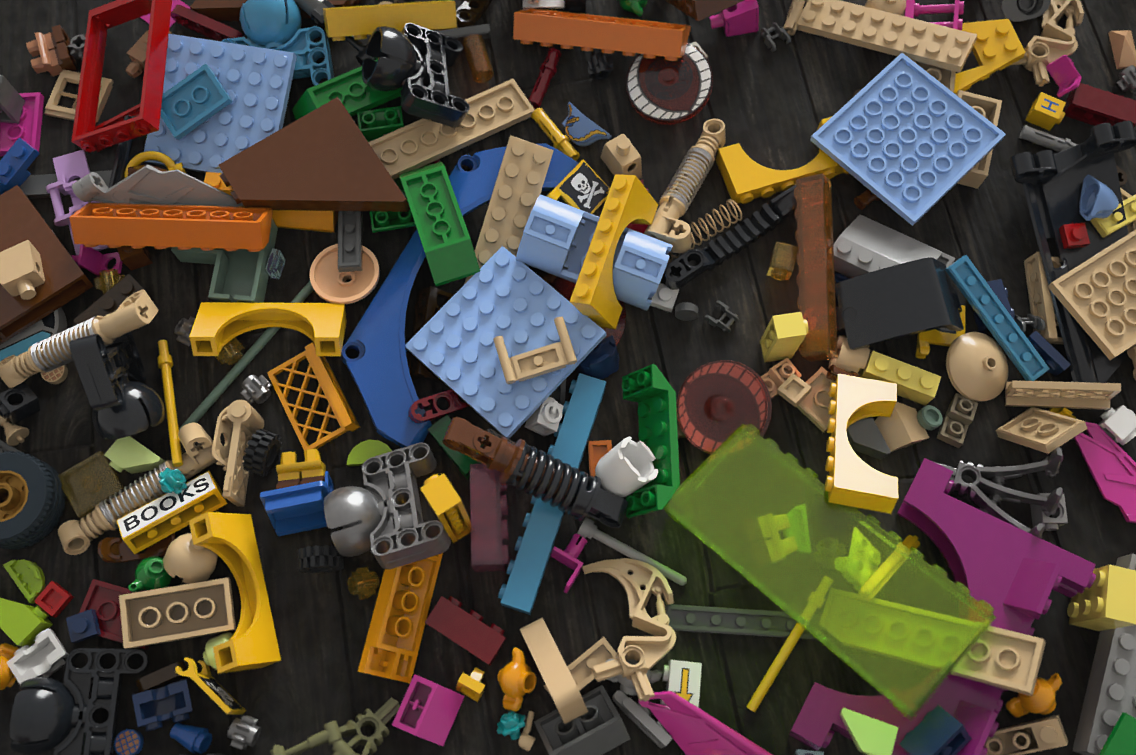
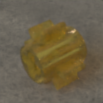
M118 269L99 271L100 276L94 278L95 287L102 290L104 295L125 278V275L118 274Z
M235 337L222 348L219 355L215 356V358L221 364L225 362L228 365L235 364L241 359L243 355L241 350L244 347Z
M366 566L351 572L352 576L348 578L347 584L352 595L358 594L359 600L371 598V595L376 594L375 590L379 588V577L374 571L369 572Z

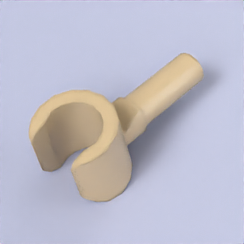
M528 711L526 725L518 742L519 746L526 751H530L536 739L529 735L535 713L532 711Z

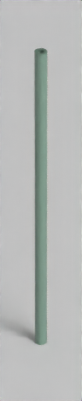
M310 281L290 303H303L314 290ZM268 327L180 428L188 423H197L281 327Z

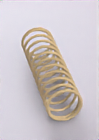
M727 200L726 205L731 215L736 219L735 222L731 221L727 209L723 205L719 206L721 214L729 222L728 226H724L719 212L716 209H712L715 220L722 226L720 231L716 229L713 218L708 213H705L706 221L715 230L714 235L709 234L705 221L700 217L698 218L700 227L708 235L707 239L702 238L698 226L691 222V228L700 238V243L697 244L691 233L693 247L690 250L694 249L695 245H701L702 240L708 241L709 236L714 237L717 232H723L724 228H730L731 223L736 224L737 221L742 220L741 209L734 200ZM729 203L732 205L736 216L731 211ZM734 204L736 205V207H737L738 210H739V213H740V216H741L740 219H738V213H737V210H736ZM721 207H723V209L727 213L728 218L723 213ZM714 211H715V212L717 213V215L719 216L721 222L717 219V217H716ZM707 216L711 219L714 227L709 222ZM700 220L703 222L706 230L703 228ZM669 251V254L671 255V261H670V256H669V259H668V263H667V264H670V263L673 261V257H674V258L680 257V253H679V255L676 257V256L673 255L672 252Z

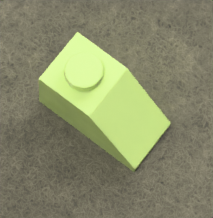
M130 436L117 439L104 454V456L111 460L109 465L120 473L123 470L131 474L151 471L154 468L159 469V464L161 465V463L165 462V460Z
M845 708L841 709L840 717L859 752L865 755L892 754L899 727Z

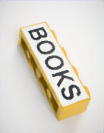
M210 471L185 483L187 488L182 490L180 494H175L174 491L166 493L116 520L123 541L134 555L190 525L189 520L206 512H213L227 504L219 485Z

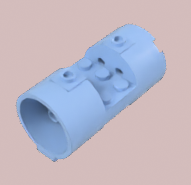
M540 194L524 228L516 260L576 284L600 217ZM626 227L617 243L613 260V286L617 300L647 311L652 302L649 299L657 291L668 263L669 251L671 252L673 245Z

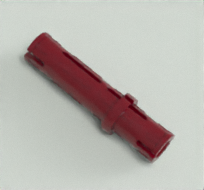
M550 48L544 63L539 68L540 74L529 97V102L535 110L541 107L549 83L556 74V66L562 55L558 49Z

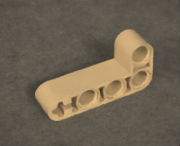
M543 618L520 628L522 636L564 724L588 713L578 687Z

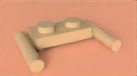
M562 316L554 319L561 342L509 358L503 336H497L493 339L506 384H512L518 380L519 382L565 368L566 365H572L577 362Z

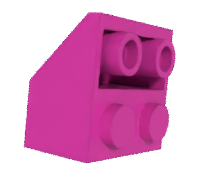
M414 674L392 725L415 736L444 746L465 696Z

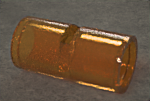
M478 34L467 36L463 40L462 45L473 80L477 83L487 82L493 78L494 72L483 38Z

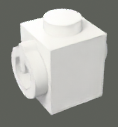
M548 397L526 420L525 427L542 436L557 432L564 406L559 404L554 398Z
M1124 405L1115 410L1111 407L1100 416L1103 420L1098 425L1116 443L1124 445L1136 436V415Z

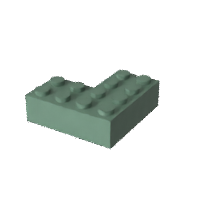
M272 219L269 242L259 252H249L247 249L225 251L223 248H215L210 251H204L201 248L179 250L178 247H172L171 251L180 262L215 265L208 295L212 302L264 303L269 278L265 268L271 250L273 249L274 251L278 227Z

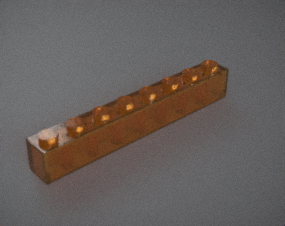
M821 173L796 179V188L794 189V196L797 200L795 219L798 230L795 232V238L798 243L796 261L799 265L797 284L800 292L797 304L800 312H802L803 320L806 319L808 323V334L800 344L799 352L801 357L809 361L838 358L831 180Z

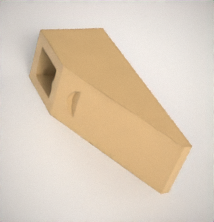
M1059 715L996 730L992 738H987L984 747L988 749L986 755H1024L1067 746L1068 739Z

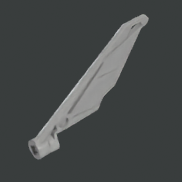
M150 165L144 166L110 188L107 187L101 176L95 172L87 174L72 184L74 194L81 201L88 203L95 201L127 204L244 206L242 202L237 204L232 196L180 170L162 172Z

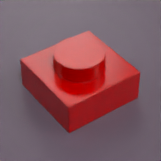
M1085 223L1064 224L1059 228L1064 249L1081 248L1090 244Z
M51 581L34 602L49 615L57 618L74 596L57 582Z

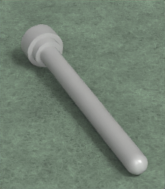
M586 517L577 533L580 537L583 536L585 539L586 537L589 539L594 538L631 559L648 563L657 568L664 577L681 586L687 583L685 576L597 529L598 526L594 525V521Z

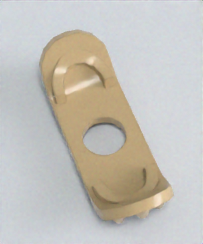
M228 406L218 416L212 445L213 456L211 457L217 460V465L224 466V471L227 470L234 424L227 416ZM221 433L224 435L225 438L224 446L220 441Z

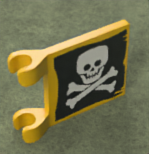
M583 159L546 197L554 200L561 197L568 205L593 214L607 199L610 188Z
M191 658L184 659L189 664L186 671H183L179 666L175 668L179 675L191 677L226 714L243 715L246 712L211 676L210 668L205 661H198L202 665L200 673L197 672L196 663Z

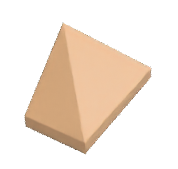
M1131 30L1110 31L1108 35L1116 69H1126L1131 65H1134L1136 68V49Z

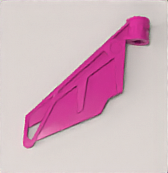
M1085 422L1087 426L1086 431L1089 436L1081 432L1074 439L1103 498L1120 508L1126 522L1136 523V462L1098 424Z
M672 691L654 692L655 696L649 698V700L661 699L667 706L652 703L649 700L645 702L644 700H638L642 707L650 709L686 755H773Z

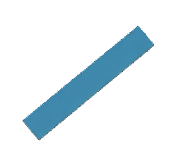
M967 255L962 256L945 269L1026 381H1035L1050 369Z

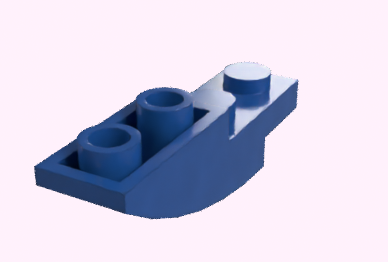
M21 138L17 139L0 160V195L16 185L20 187L31 174L27 168L40 154Z

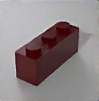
M1082 83L1068 94L1064 108L1065 116L1095 126L1102 123H1111V126L1123 121H1132L1133 127L1136 126V101L1131 98L1116 95Z
M441 596L425 623L491 666L507 640L503 636L505 631L493 623L490 627L481 622L484 617L473 610L467 613L460 608L462 603L452 596L448 600Z

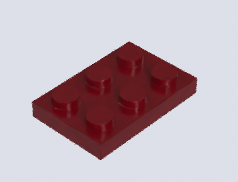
M93 579L79 613L89 609L96 610L101 635L98 636L123 643L119 595L132 592L127 588ZM143 646L138 648L148 650L149 646Z

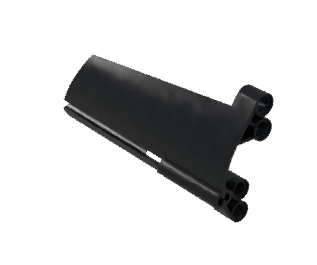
M1132 121L1119 122L1111 126V123L1096 125L1089 130L1090 137L1083 143L1053 154L1052 150H1044L1034 155H1031L1030 152H1023L1010 158L1014 179L1016 182L1023 184L1048 285L1129 234L1128 227L1125 225L1109 236L1102 238L1091 221L1085 220L1080 214L1079 205L1083 180L1089 174L1108 186L1117 196L1122 207L1112 213L1120 212L1123 215V219L1117 222V224L1126 220L1114 153L1136 146V134ZM1085 223L1090 244L1081 248L1064 249L1059 228L1064 224ZM1052 237L1055 240L1061 263L1059 268H1054L1047 238ZM1050 290L1067 360L1071 364L1069 368L1073 382L1105 383L1129 357L1127 350L1110 361Z

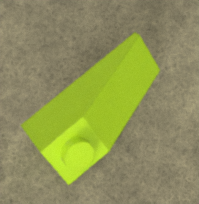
M0 597V628L17 646L29 645L31 647L35 643V637L53 625L47 619L49 614L40 606L33 607Z

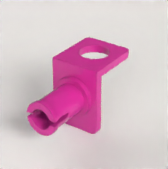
M1067 55L1061 56L1046 66L1047 71L1059 87L1058 98L1077 88L1082 78L1074 67V62H1071L1072 59L1068 58Z
M81 244L79 255H71L81 269L84 268L99 277L121 273L123 262L120 260L118 252L102 254L91 247H85L84 244ZM115 258L116 265L109 270L107 268L108 262Z
M579 534L573 535L564 551L554 546L551 553L552 558L574 570L565 586V593H568L583 566V562L577 560L587 544V540L582 536L579 541Z

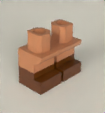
M61 25L51 27L53 32L45 35L39 32L35 33L36 40L26 43L32 57L41 55V57L30 60L37 74L49 71L53 77L60 75L63 69L69 71L78 70L76 61L68 48V45L71 44L70 39Z

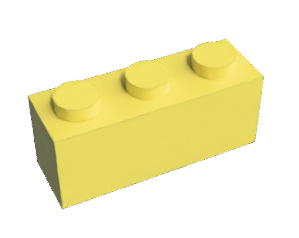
M802 312L772 316L760 339L764 363L784 360L786 358L792 359L808 334V323L806 319L803 320Z
M875 351L870 353L865 370L862 369L860 374L862 378L895 383L898 396L924 406L935 398L941 380L939 375Z

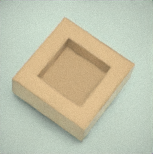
M792 373L777 389V394L796 407L811 392L812 387Z

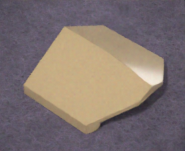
M896 402L891 417L878 416L875 420L891 452L929 439L926 430L917 420L916 409Z

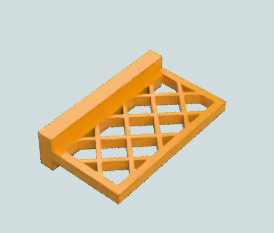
M313 342L305 346V351L267 372L304 451L307 449H318L347 431L353 432L360 428L326 357L316 356V348ZM307 358L309 362L307 372L296 371L299 362ZM283 371L290 372L286 385L279 383L276 375ZM295 374L305 376L301 389L291 386ZM310 378L317 379L319 382L316 393L306 390ZM290 390L300 392L295 405L288 403L287 397ZM305 394L315 396L311 409L301 407ZM320 398L327 399L329 403L326 413L316 411ZM299 409L309 412L305 425L298 423L296 419ZM314 414L325 416L321 429L310 427ZM329 418L337 419L340 428L333 432L325 431ZM309 429L319 432L316 442L311 445L306 440Z

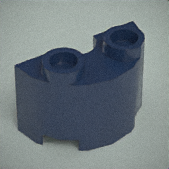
M613 335L603 339L598 344V347L591 351L575 368L578 374L581 373L597 379H603L618 371L620 357Z
M187 680L132 695L137 726H145L146 731L163 727L162 722L172 719L173 723L190 719L189 713L193 711Z

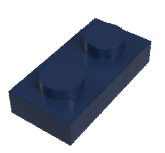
M1037 331L1027 337L1050 368L1047 372L1051 373L1054 377L1071 365Z

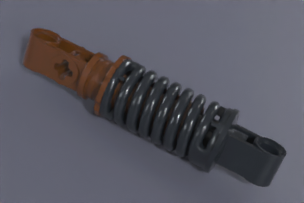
M452 418L442 443L449 449L458 451L473 460L485 464L486 469L498 471L500 473L499 482L509 486L516 485L518 490L524 488V492L528 495L533 492L534 498L539 499L541 497L544 503L550 501L552 507L558 506L559 510L568 512L569 515L578 521L589 515L606 526L612 528L621 527L628 502L620 496L601 489V479L599 477H588L586 472H580L578 468L571 467L570 464L563 463L558 458L554 459L552 455H546L542 450L537 451L536 447L528 445L522 439L512 444L507 441V438L503 436L499 438L463 418Z

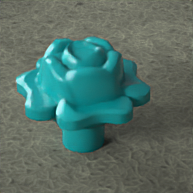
M166 468L164 472L158 474V477L161 479L159 481V484L162 485L161 490L165 493H172L174 491L175 494H180L182 490L187 488L185 484L186 478L179 469L171 470Z
M514 711L503 714L500 722L497 723V733L503 734V736L510 735L512 740H517L521 736L520 729L526 725L524 722L526 719L525 715H520Z

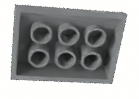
M859 215L841 233L828 252L826 267L849 278L923 258L932 257L939 260L943 252L865 216Z

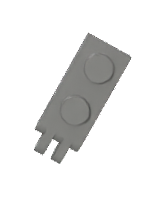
M616 691L613 694L612 700L619 706L620 710L661 749L667 746L672 737L659 721L655 722L649 716L650 711L647 708L642 707L639 702L636 704L622 691Z

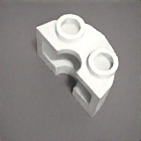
M46 629L40 632L35 637L34 645L31 647L29 645L21 647L14 653V657L6 662L19 684L31 678H38L41 675L47 678L66 663L63 658L68 657L69 654L53 630Z

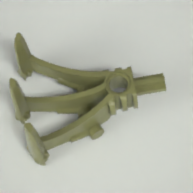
M391 697L376 713L366 708L364 715L358 714L355 717V722L349 720L346 725L338 727L337 721H331L324 725L323 731L308 737L307 741L287 750L284 749V746L274 745L270 753L271 755H298L329 742V745H333L332 750L334 753L332 755H360L353 751L359 745L365 746L362 755L374 754L377 751L376 745H381L383 737L389 735V730L385 725L397 714L400 708L399 702ZM364 726H371L375 734L366 737L362 735L360 729ZM355 735V737L352 738L348 743H346L342 739L344 737Z

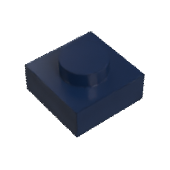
M89 609L66 618L71 643H78L101 635L96 610Z

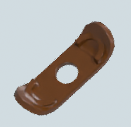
M175 533L149 546L144 553L135 555L123 541L122 537H106L98 544V554L101 559L109 563L142 560L153 556L162 557L165 555L170 543L176 539Z

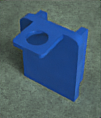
M325 471V482L316 481L260 492V499L277 536L328 527L324 512V498L334 491V486L329 472Z

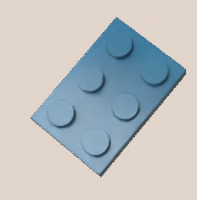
M204 64L163 93L160 116L173 136L180 140L233 101L211 68Z

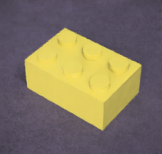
M1114 565L1096 568L1093 571L1096 574V578L1090 588L1086 587L1082 594L1077 593L1071 598V602L1068 605L1067 614L1070 617V625L1096 631L1136 625V571Z

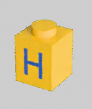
M1041 92L1033 102L1025 121L1050 131L1055 123L1059 125L1064 118L1065 112H1063L1066 102Z

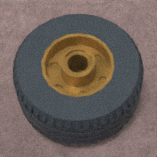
M19 451L0 453V548L15 550L26 548L43 540L58 525L57 523L60 522V517L65 510L66 489H64L65 485L58 472L44 461Z

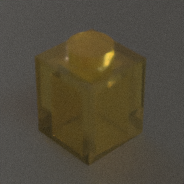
M776 242L771 253L767 275L772 276L776 280H789L794 270L798 247Z

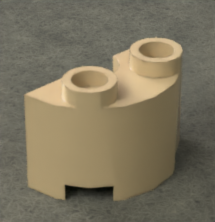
M838 335L834 348L838 349L837 356L832 355L828 369L831 365H836V367L848 372L854 371L860 376L862 369L865 370L869 358V346L852 350L849 348L847 336Z

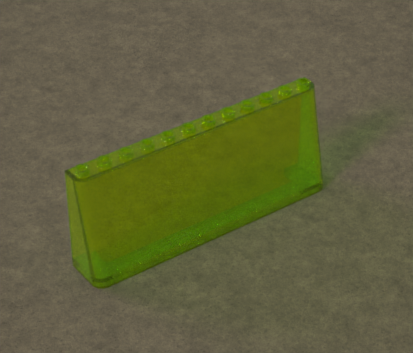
M741 424L680 484L672 498L663 508L664 511L885 696L893 707L912 722L996 619L993 614L995 609L982 599L977 601L970 596L971 591L958 581L953 583L946 577L948 574L936 564L931 566L924 561L925 556L916 548L911 547L909 549L901 543L903 541L902 538L891 530L886 532L880 527L881 523L870 514L865 516L856 507L829 503V492L825 491V485L817 479L819 476L808 467L803 469L799 466V461L788 452L786 454L778 450L779 446L770 438L765 440L759 435L760 431L752 424Z

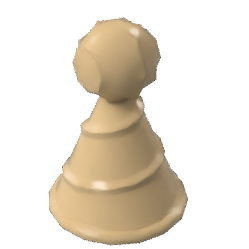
M0 415V426L4 427L6 443L9 446L23 443L24 438L29 435V429L16 424L13 425L9 423L10 420L8 418L3 419Z

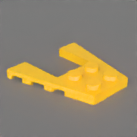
M1009 19L963 23L962 31L977 34L972 51L979 67L956 73L954 94L958 90L966 91L974 83L990 77V74L995 71H1001L1024 58L1025 50Z

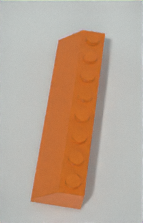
M526 8L514 12L513 39L520 40L521 44L540 42V46L545 47L560 44V48L573 49V46L581 47L582 51H594L595 48L602 49L601 52L606 54L621 51L622 55L635 56V53L643 54L644 58L654 59L657 55L665 56L664 60L677 61L685 53L691 25Z
M89 202L69 218L74 244H84L85 247L108 245L109 248L131 246V248L139 249L145 246H154L155 249L178 247L179 250L201 248V250L210 251L215 248H223L225 251L247 249L249 252H259L269 242L273 209L264 207Z

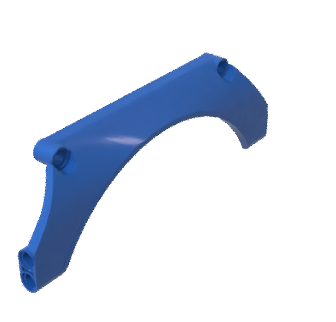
M546 143L537 144L554 150L542 187V191H552L574 169L578 162ZM506 147L477 152L473 156L463 155L459 158L449 175V180L463 217L490 202ZM461 166H468L471 171H464ZM417 229L343 346L341 360L347 365L359 389L377 433L402 448L423 443L429 433L428 428L432 426L431 421L424 423L413 422L408 413L410 406L419 398L410 376L406 357L405 318L411 288L416 274L426 257ZM348 349H354L357 351L358 357L350 359L346 356L345 352ZM418 406V409L415 411V413L421 414V416L423 417L425 410L420 409V407Z

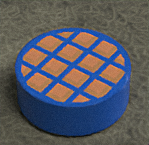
M124 730L115 738L114 749L118 755H137L143 747L144 738L137 730Z

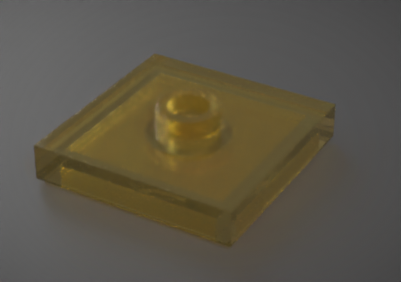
M103 451L95 453L58 475L62 488L79 518L91 513L99 502L109 499V496H114L115 492L119 493L120 489L124 490Z

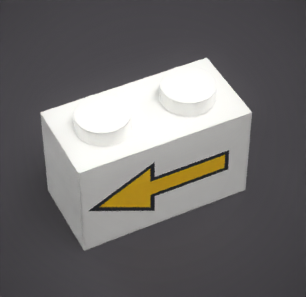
M669 660L668 666L664 665L662 676V680L667 681L666 691L676 693L699 708L702 663ZM660 700V705L667 706L662 700Z

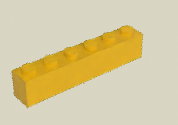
M453 0L323 8L326 36L332 37V41L346 40L345 36H354V39H367V35L372 34L377 27L382 26L402 31L406 23H413L430 30L438 29V31L457 28L456 6Z
M444 473L440 476L436 474L428 478L420 489L450 539L455 543L474 531L472 523L460 497Z

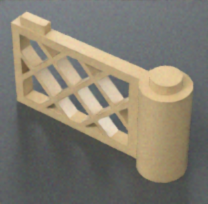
M236 400L227 409V416L234 424L224 480L223 497L236 506L244 507L249 471L244 470L242 464L244 462L243 456L246 455L244 451L245 448H248L249 445L247 443L249 440H252L251 436L253 433L255 434L257 430L264 428V420L247 401Z

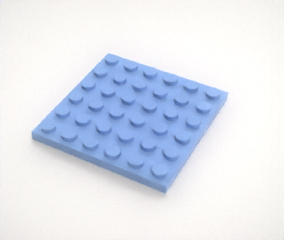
M168 34L163 93L204 64H207L233 102L180 140L173 136L160 116L159 130L147 134L144 152H161L169 156L175 163L182 162L185 170L202 173H223L219 164L283 128L297 55L293 52ZM156 160L145 161L147 164L166 166Z
M901 53L811 136L810 141L913 226L1003 140L1006 134L909 57Z
M502 246L480 268V272L475 273L407 342L405 347L498 432L509 439L607 334L606 331L588 316L583 315L570 301L523 262L517 261L516 257ZM562 316L577 362L572 365H566L565 368L519 382L518 380L515 383L506 384L493 339L497 336H503L509 358L561 342L554 319Z

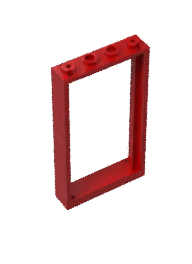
M116 0L89 11L71 141L88 153L159 130L172 0ZM150 14L139 116L95 130L107 30Z

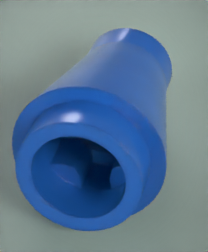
M179 722L172 727L170 737L178 741L192 754H203L209 748L212 741V734L208 732V729L184 725Z

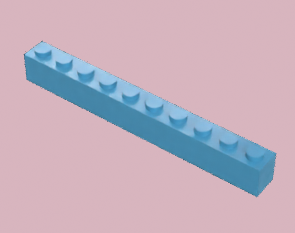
M579 373L577 380H572L569 393L572 394L570 402L565 401L562 415L565 416L563 422L559 423L557 432L554 433V436L557 437L555 446L550 445L547 454L552 455L554 459L562 460L563 463L570 464L571 467L579 469L606 389V381ZM533 496L531 499V504H534L532 513H527L523 522V527L526 528L524 536H519L516 542L515 550L518 551L516 559L510 560L506 574L510 575L508 583L502 584L498 598L502 599V606L528 615L531 614L565 512L559 510L558 506L552 507L550 501L544 503L541 497L536 499Z

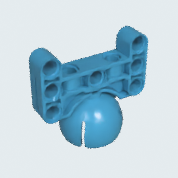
M247 0L246 3L242 4L240 10V23L247 39L239 37L227 38L221 41L295 53L297 58L292 79L311 77L314 86H316L323 78L328 80L334 78L330 45L325 32L318 26L301 29L302 18L299 7L294 0ZM317 37L322 38L321 41L317 43L313 42L314 39ZM319 58H325L322 63H316Z

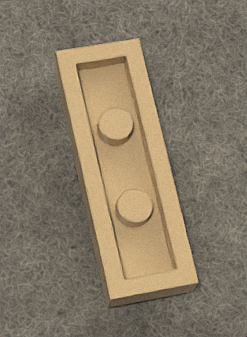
M604 637L567 666L579 691L595 678L593 666L605 663L608 659H616L617 653ZM545 684L544 687H545V689L548 691V693L550 694V692H549V690H548V688H547V686H546V684Z

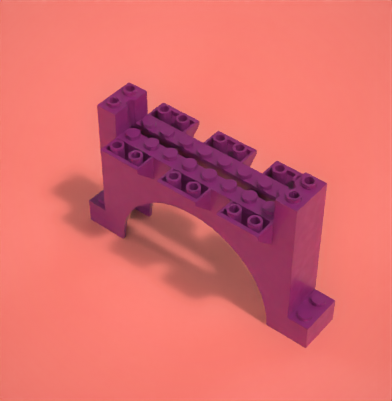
M924 458L897 515L910 521L923 531L944 556L957 588L959 619L1032 636L1035 630L1031 627L1035 619L1038 620L1041 614L1045 615L1050 608L1052 600L1048 599L1052 590L1072 598L1077 593L1082 594L1086 587L1090 588L1096 578V574L1093 573L1096 564L949 496L948 493L954 483L950 479L953 471ZM938 670L926 681L913 688L882 696H857L841 693L815 682L789 735L816 751L821 747L826 748L829 745L834 731L853 741L840 717L841 709L845 708L899 727L891 755H907L899 743L909 731L913 730L923 720L928 712L939 705L962 723L972 738L956 755H986L988 749L984 747L988 737L992 738L999 725L995 719L1003 704L1000 696L1003 691L1008 690Z

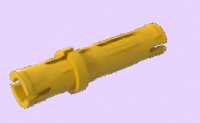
M543 108L534 110L531 117L553 142V147L577 161L580 154L571 145L568 136L561 133L544 112Z

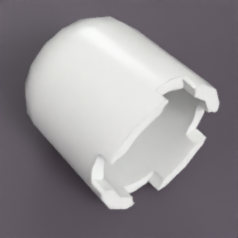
M632 437L623 439L598 461L595 468V476L601 479L600 488L622 498L655 479L658 474V469H654L652 461L655 460V456L642 441L636 443L631 440Z

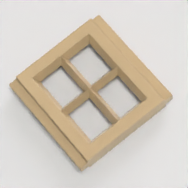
M64 69L60 72L45 107V114L47 116L74 121L78 95L66 93L64 89L67 82L79 84L81 73ZM101 77L96 123L100 119L113 88L112 79ZM61 96L75 98L72 109L58 106Z

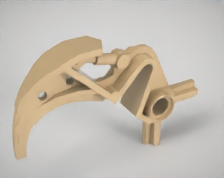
M1051 0L1048 10L1043 14L1041 24L1043 31L1041 35L1034 36L1024 49V58L1011 64H1023L1024 68L1032 71L1035 83L1039 87H1043L1044 84L1050 82L1046 66L1063 55H1072L1078 47L1073 26H1079L1083 20L1084 11L1081 1ZM1064 14L1068 17L1066 29L1057 26V22Z
M630 558L603 560L583 566L584 574L604 572L615 577L627 593L629 618L633 619L632 626L654 635L623 636L617 650L616 659L592 667L595 679L599 682L621 674L623 678L626 677V679L632 680L639 700L648 701L649 698L655 695L646 673L674 647L676 642V634L672 627L669 626L670 619L665 612L664 601L666 605L674 603L673 592L668 581L654 566ZM653 593L657 597L656 607L658 615L651 618L645 608ZM634 659L638 663L632 665L627 663V660Z

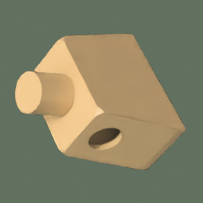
M625 134L615 137L604 145L601 159L614 176L615 174L636 175L638 179L642 178L641 156Z
M26 240L0 252V284L11 296L20 295L25 300L35 297L36 291L34 288L42 285L45 282L40 253L29 240Z

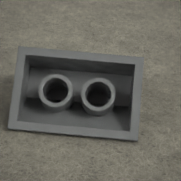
M603 685L582 695L588 713L571 722L564 724L558 709L534 721L549 755H603L630 740L625 725Z

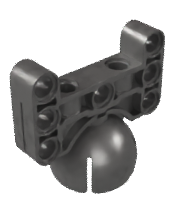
M426 443L413 444L367 459L362 465L366 489L355 486L341 487L330 492L324 498V512L328 528L333 529L343 526L342 530L331 533V539L340 555L352 557L361 555L371 549L382 568L393 569L441 554L450 547L451 540L440 521L433 520L423 523L416 478L433 472L437 466V462Z

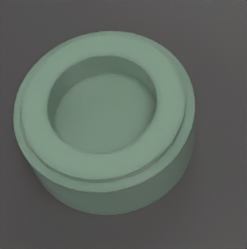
M927 405L917 413V420L924 429L934 430L942 424V414L934 406Z

